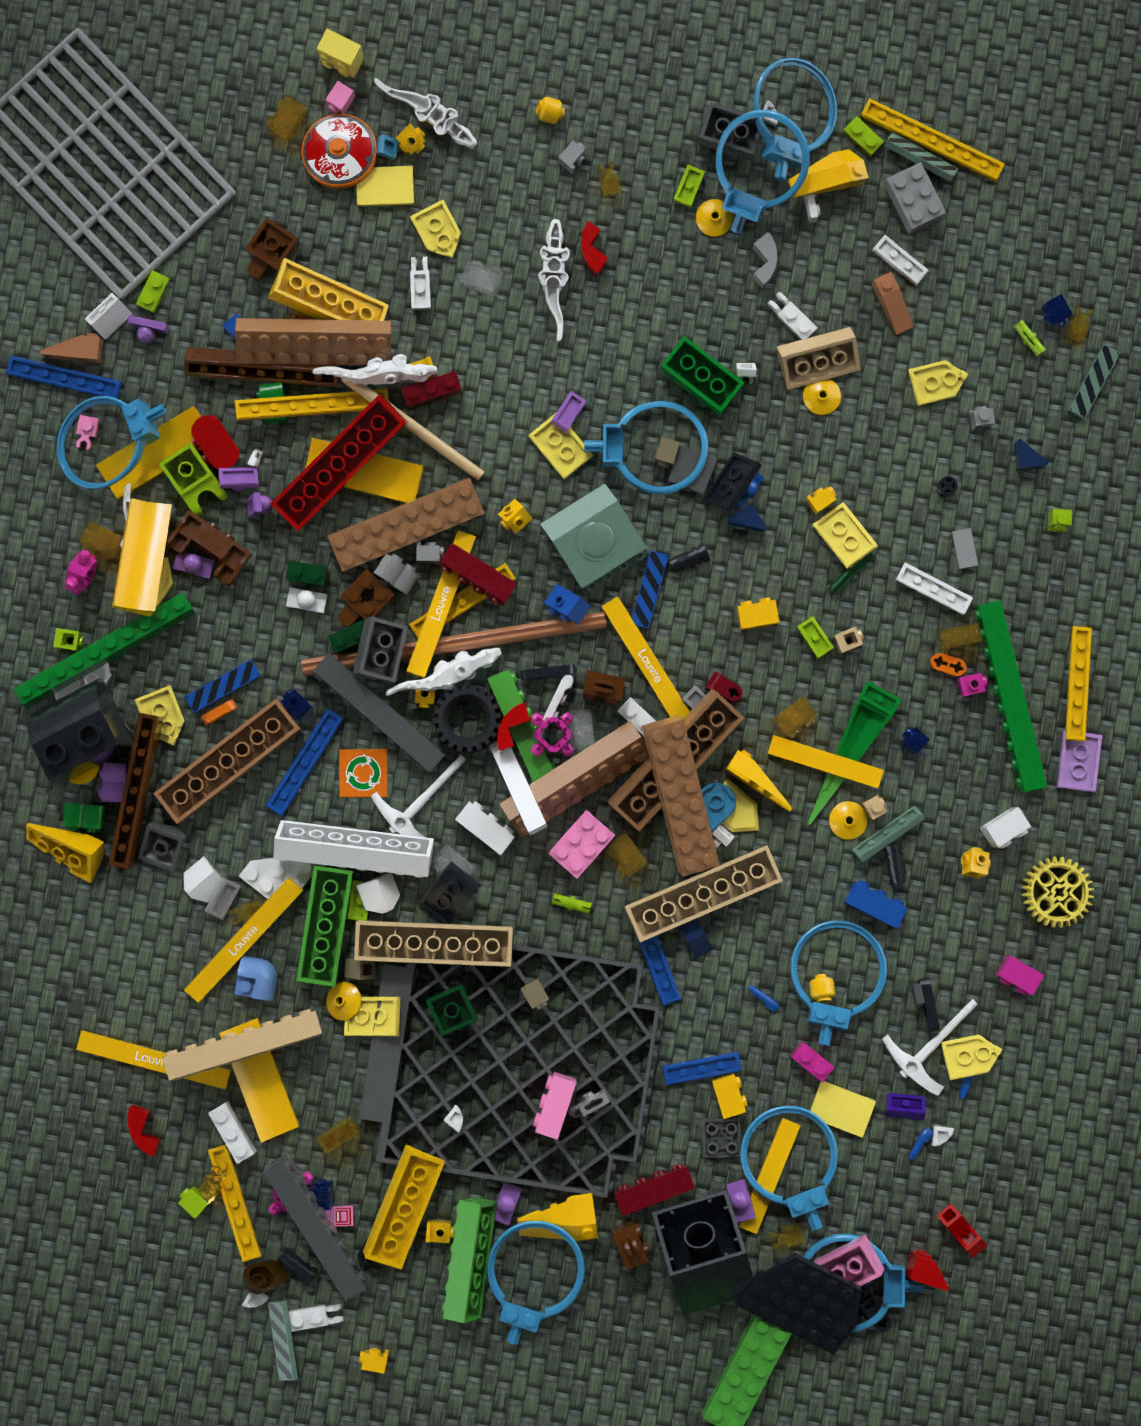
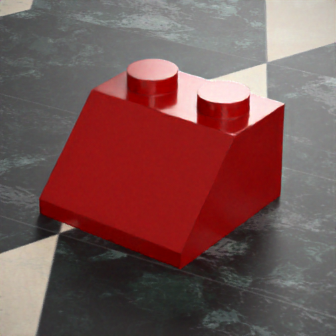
M917 1249V1252L911 1250L905 1274L912 1280L948 1291L949 1287L937 1263L932 1259V1255H929V1252L922 1249Z

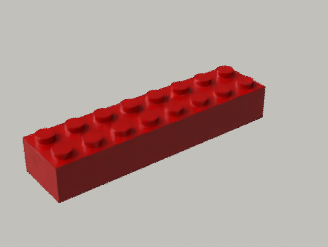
M378 395L287 486L271 505L297 531L301 530L408 422L382 395Z

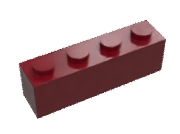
M451 543L438 565L441 567L440 570L447 575H454L457 577L458 582L463 585H470L477 594L486 595L497 606H504L517 585L516 582L454 543Z
M681 1162L672 1165L671 1170L664 1172L662 1169L654 1172L650 1178L640 1177L634 1180V1184L629 1186L627 1183L616 1187L617 1190L614 1191V1195L622 1216L695 1189L687 1165H682Z

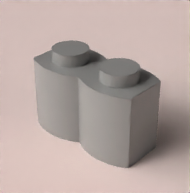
M386 554L374 571V574L407 595L419 577L415 573L416 569L409 564L403 565L401 563L403 560L397 555L393 554L390 556Z

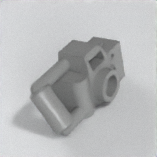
M604 1089L596 1094L590 1091L582 1096L583 1100L579 1104L568 1109V1114L574 1119L582 1114L586 1116L609 1103L610 1099Z

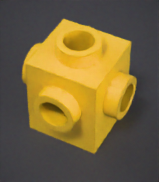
M411 123L396 137L401 143L399 147L406 154L408 152L411 155L414 152L418 154L425 147L423 144L426 141L424 138L425 133L419 127L415 128ZM409 138H414L415 143H411Z
M516 499L498 513L502 519L500 523L507 531L511 529L514 533L519 532L533 519Z
M977 847L964 852L961 858L962 875L977 879L988 875V869L991 864L989 859L990 853L982 851L983 849Z

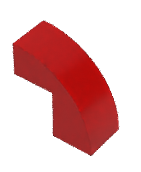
M588 221L582 233L581 252L587 268L594 276L598 277L607 265L608 257L592 247L600 236L601 229Z
M525 702L512 708L501 721L497 735L499 751L514 747L509 728L531 722Z
M133 1104L129 1107L127 1116L129 1133L135 1144L143 1152L154 1156L162 1139L144 1133L151 1110Z
M952 1203L936 1215L972 1258L988 1246Z

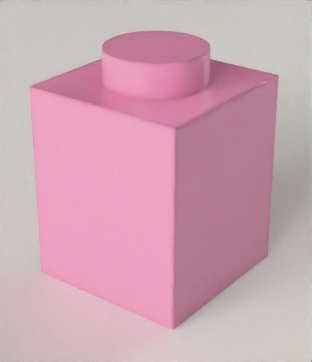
M337 81L325 99L328 109L335 114L338 112L345 114L355 98L354 90Z

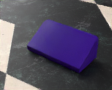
M887 1093L885 1116L924 1120L926 1115V1097Z

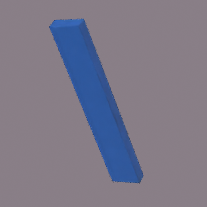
M11 355L6 374L9 376L95 396H110L117 399L119 398L122 382Z
M329 709L326 710L266 804V807L281 816L284 815L344 719Z

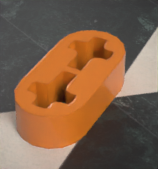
M937 653L930 659V666L935 671L956 677L963 675L966 671V663L961 659L942 653ZM941 657V661L947 664L937 667L934 659ZM957 663H959V667H961L962 670H959L956 673L954 668L949 667L950 664L956 665Z
M232 699L204 714L201 718L207 726L235 711L237 706Z

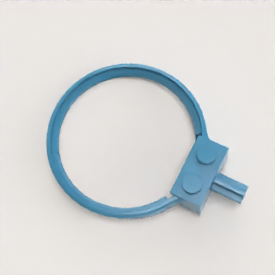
M798 58L778 60L764 70L757 82L754 94V111L760 110V90L763 82L771 72L783 66H797L810 72L821 83L829 103L827 126L821 136L808 145L809 152L822 146L834 130L837 120V101L834 90L826 76L813 64ZM762 117L755 118L757 129L765 140L761 158L776 163L775 178L776 180L784 181L788 168L795 169L802 166L801 147L798 142L776 134L772 136L765 126Z
M771 110L747 112L732 121L724 130L719 140L716 152V172L719 182L727 194L722 209L736 214L731 230L735 233L741 234L746 218L758 222L762 220L765 209L782 204L794 196L806 179L810 162L807 141L800 128L781 113ZM757 117L772 118L785 124L796 136L802 152L801 171L795 184L782 196L768 201L735 188L731 189L722 166V152L729 134L742 122Z
M97 396L83 401L68 414L58 434L57 458L63 473L71 482L86 489H102L117 483L139 463L145 444H150L161 438L155 420L166 415L167 409L164 408L163 404L150 409L149 404L139 399L127 404L110 396ZM108 404L120 407L123 410L133 441H136L132 459L125 470L110 481L104 483L85 482L71 471L67 463L65 441L68 431L74 420L83 411L92 406Z
M654 401L631 409L618 424H603V440H584V452H603V467H616L622 476L639 490L652 494H670L689 486L700 475L707 461L708 438L702 423L690 410L673 402ZM654 407H668L682 412L692 420L701 438V456L694 471L683 481L666 487L645 484L635 478L625 464L622 466V426L626 427L628 422L638 413Z
M837 920L818 924L808 930L795 946L791 959L792 982L798 996L809 1008L807 1023L821 1026L818 1044L830 1046L832 1030H847L850 1017L870 1007L880 996L885 985L887 964L884 952L875 937L857 924ZM845 928L860 934L871 944L879 961V979L876 988L865 1002L850 1010L817 1002L812 1004L810 1002L811 999L804 992L799 982L797 972L799 954L805 943L813 935L825 929Z
M780 1106L765 1111L750 1124L743 1137L740 1152L743 1172L751 1186L763 1197L786 1205L792 1218L805 1213L811 1230L820 1229L823 1226L816 1209L829 1204L825 1190L834 1176L838 1160L837 1144L833 1133L818 1115L802 1107ZM780 1113H797L810 1118L823 1130L830 1146V1163L821 1181L824 1185L782 1200L783 1196L767 1191L753 1177L747 1159L748 1144L753 1132L764 1120Z
M526 1221L514 1225L496 1240L490 1251L487 1263L488 1281L493 1294L502 1306L499 1321L511 1324L507 1338L510 1344H518L523 1328L537 1332L542 1319L558 1314L566 1309L581 1290L585 1274L582 1252L573 1237L555 1224L545 1221ZM544 1228L551 1230L563 1237L576 1255L578 1273L572 1291L561 1302L544 1308L545 1312L540 1310L537 1312L509 1303L508 1300L504 1299L506 1295L499 1287L495 1277L494 1264L500 1246L510 1235L521 1229Z
M835 1234L825 1237L812 1245L803 1257L810 1260L819 1249L830 1243L838 1241L851 1242L860 1236ZM872 1242L870 1243L885 1268L883 1298L885 1307L881 1306L873 1317L856 1325L851 1333L859 1332L875 1325L891 1307H905V1292L924 1293V1283L915 1280H905V1266L892 1265L882 1251Z

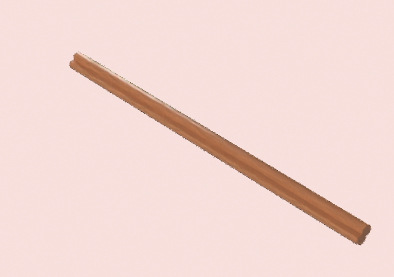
M605 613L585 614L578 625L572 621L567 623L560 618L439 638L434 655L607 628ZM417 641L404 643L400 661L411 659ZM358 651L335 654L333 656L348 669L354 668ZM325 656L301 660L303 675H315L316 673L313 670Z

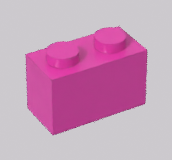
M1011 955L1006 956L996 973L1000 977V982L1007 986H1010V984L1016 986V991L1024 996L1027 993L1033 995L1044 977L1043 974Z
M803 1041L800 1042L790 1055V1057L821 1082L834 1069V1066Z

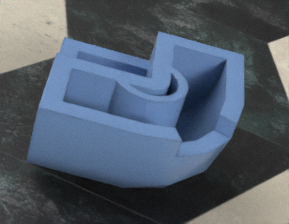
M243 955L237 972L238 977L234 994L274 1001L278 983V974L275 967L267 960Z

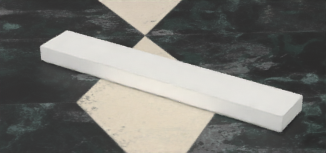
M497 741L490 744L489 747L530 836L548 827L512 748L499 751Z

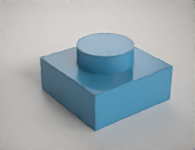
M384 134L380 135L376 154L390 160L396 159L399 141Z

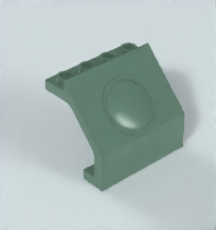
M606 484L598 487L540 524L546 536L552 541L570 569L584 595L649 555L646 545Z

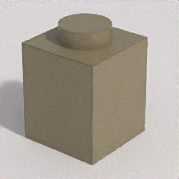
M662 437L654 462H657V465L663 468L673 467L680 442Z
M346 958L345 978L358 980L375 979V961Z
M538 978L521 987L532 1009L536 1007L539 1010L547 1005L546 1001L549 1000V997Z

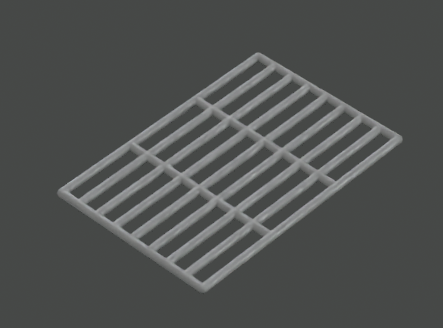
M76 28L0 98V120L40 161L32 170L0 136V147L27 175L18 182L1 163L0 174L121 300L129 295L151 274L152 270L157 269L236 195V191L79 28ZM77 38L123 84L116 93L70 46ZM63 51L109 97L102 106L56 59ZM50 63L96 110L89 118L42 71ZM37 76L82 123L75 131L28 84L32 79ZM24 89L68 135L61 144L15 97L19 91ZM130 91L175 138L168 146L121 99L127 92ZM10 102L54 148L47 157L1 110L6 103ZM116 104L161 151L154 159L107 112L113 105ZM100 117L147 163L140 172L95 127L94 123ZM87 129L133 176L126 185L80 138ZM73 142L119 189L112 198L66 151ZM181 145L224 189L226 194L218 200L172 152ZM59 155L106 202L99 210L52 163ZM165 158H168L213 206L204 213L167 175L159 164ZM45 168L92 215L85 223L38 176ZM151 171H154L199 218L195 223L190 226L145 179ZM31 181L78 228L71 236L24 189ZM138 183L185 230L181 236L176 238L134 195L131 190ZM124 196L171 243L167 249L162 251L117 204ZM110 209L157 256L153 262L148 264L103 217ZM96 222H99L144 269L138 276L135 277L93 234L90 228ZM82 235H85L130 282L124 289L121 290L76 243Z

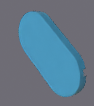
M722 783L708 784L701 789L711 832L733 813L736 806V798L733 791Z

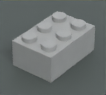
M921 162L886 179L884 186L909 235L943 219L946 211Z

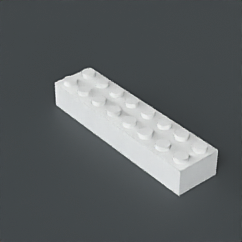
M281 820L274 839L273 859L297 861L302 864L314 863L320 866L330 865L337 866L338 868H355L360 871L372 870L378 873L388 872L395 873L396 875H413L422 878L428 877L434 838Z

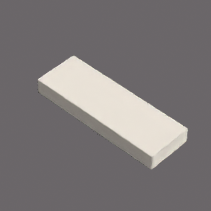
M886 235L882 237L872 250L915 286L929 271Z

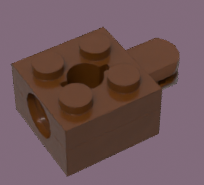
M266 217L245 248L247 253L254 258L247 268L250 277L253 280L260 281L269 269L278 274L282 260L284 258L290 260L301 245L299 239Z
M366 569L340 596L348 605L339 613V621L343 626L349 627L357 623L361 617L364 620L368 617L377 618L396 596Z
M588 670L583 696H586V700L597 702V699L605 700L604 704L616 706V703L620 704L626 678Z
M631 1219L611 1228L612 1235L627 1271L649 1262L650 1250L646 1241L642 1242L641 1240L643 1234L639 1223H634V1220Z

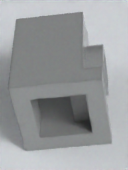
M573 140L558 157V163L573 175L575 173V166L579 167L585 159L586 147L580 142L577 144Z
M982 406L969 411L972 430L989 428L995 424L993 408Z
M417 542V563L440 562L444 556V547L436 545L435 542H426L425 545Z

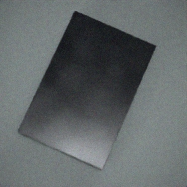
M733 452L703 500L712 506L732 513L762 465L755 460Z
M451 861L418 904L441 923L451 924L481 885Z

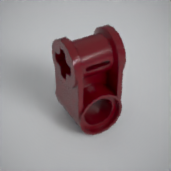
M714 671L705 686L707 691L715 690L729 703H737L742 696V689L739 685ZM736 690L737 696L730 697L731 693L729 691Z

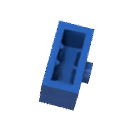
M556 584L544 602L550 607L548 610L556 617L560 614V618L565 622L570 623L572 621L577 625L591 606L580 596Z

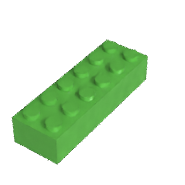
M314 865L296 981L333 987L337 985L354 870Z
M474 1197L459 1200L457 1204V1219L453 1228L454 1241L451 1245L452 1256L451 1262L448 1265L449 1277L445 1286L446 1299L442 1308L444 1312L443 1319L460 1323L481 1319L487 1279V1263L491 1250L497 1201Z
M752 1315L702 1411L703 1419L716 1426H744L792 1333Z

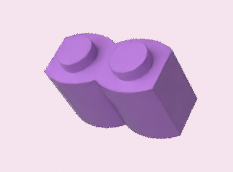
M104 763L103 767H100L99 775L103 782L102 786H99L98 796L101 798V801L122 802L129 764Z

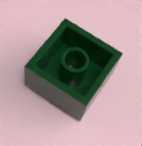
M463 983L426 1000L441 1036L478 1020V1016Z

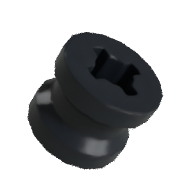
M950 476L942 478L937 484V492L942 497L953 495L958 488L956 479Z

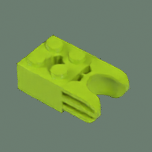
M192 442L159 463L190 510L197 516H202L203 510L198 503V496L202 491H212L220 500L228 498L227 493L223 488H220L219 481ZM182 464L191 466L189 474L181 471L183 468Z

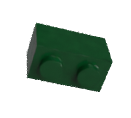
M289 560L285 579L288 582L326 588L329 569L326 566Z
M363 620L328 636L336 654L343 653L359 645L364 625Z

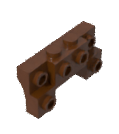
M190 510L186 512L177 528L166 541L167 546L182 556L192 544L220 563V566L213 573V577L228 588L240 575L241 569L252 556L251 552L235 542L234 537L230 534H223L214 523H207Z

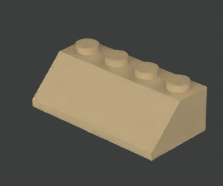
M850 327L777 346L779 363L788 390L861 370L856 336Z

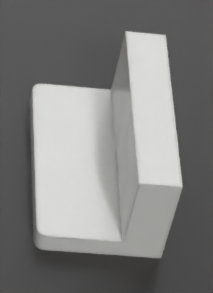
M111 293L85 320L104 339H107L132 313Z

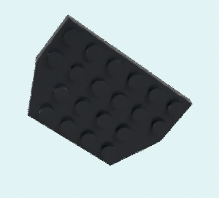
M797 1253L791 1254L785 1260L774 1263L775 1266L766 1271L761 1270L757 1272L754 1280L736 1299L737 1307L833 1355L856 1327L862 1292L860 1285Z

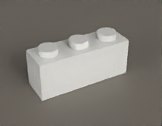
M469 801L455 820L498 854L502 855L515 838L512 835L514 831L507 825L504 827L497 823L499 819L493 814L486 815L482 811L484 807L475 801L472 804Z
M229 1101L208 1113L237 1164L257 1152Z

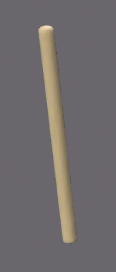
M341 378L343 383L369 402H372L379 395L367 385L353 384L351 381H344ZM391 404L408 422L404 426L406 429L477 481L484 474L482 469Z

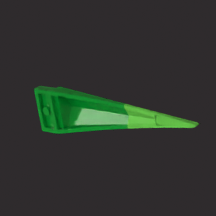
M867 681L857 699L835 755L858 762L891 719L902 699ZM831 773L827 774L808 825L814 821L844 781V777Z

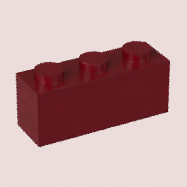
M456 371L401 388L408 410L463 393Z

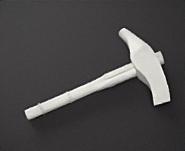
M460 755L404 813L391 808L382 800L377 791L372 794L371 798L377 808L391 825L389 827L390 831L394 834L400 833L401 835L424 837L413 827L410 819L466 759Z
M972 999L914 1057L903 1052L891 1040L888 1034L884 1036L882 1040L897 1065L901 1068V1075L905 1078L909 1076L920 1086L938 1096L944 1086L932 1080L925 1072L921 1063L978 1004Z

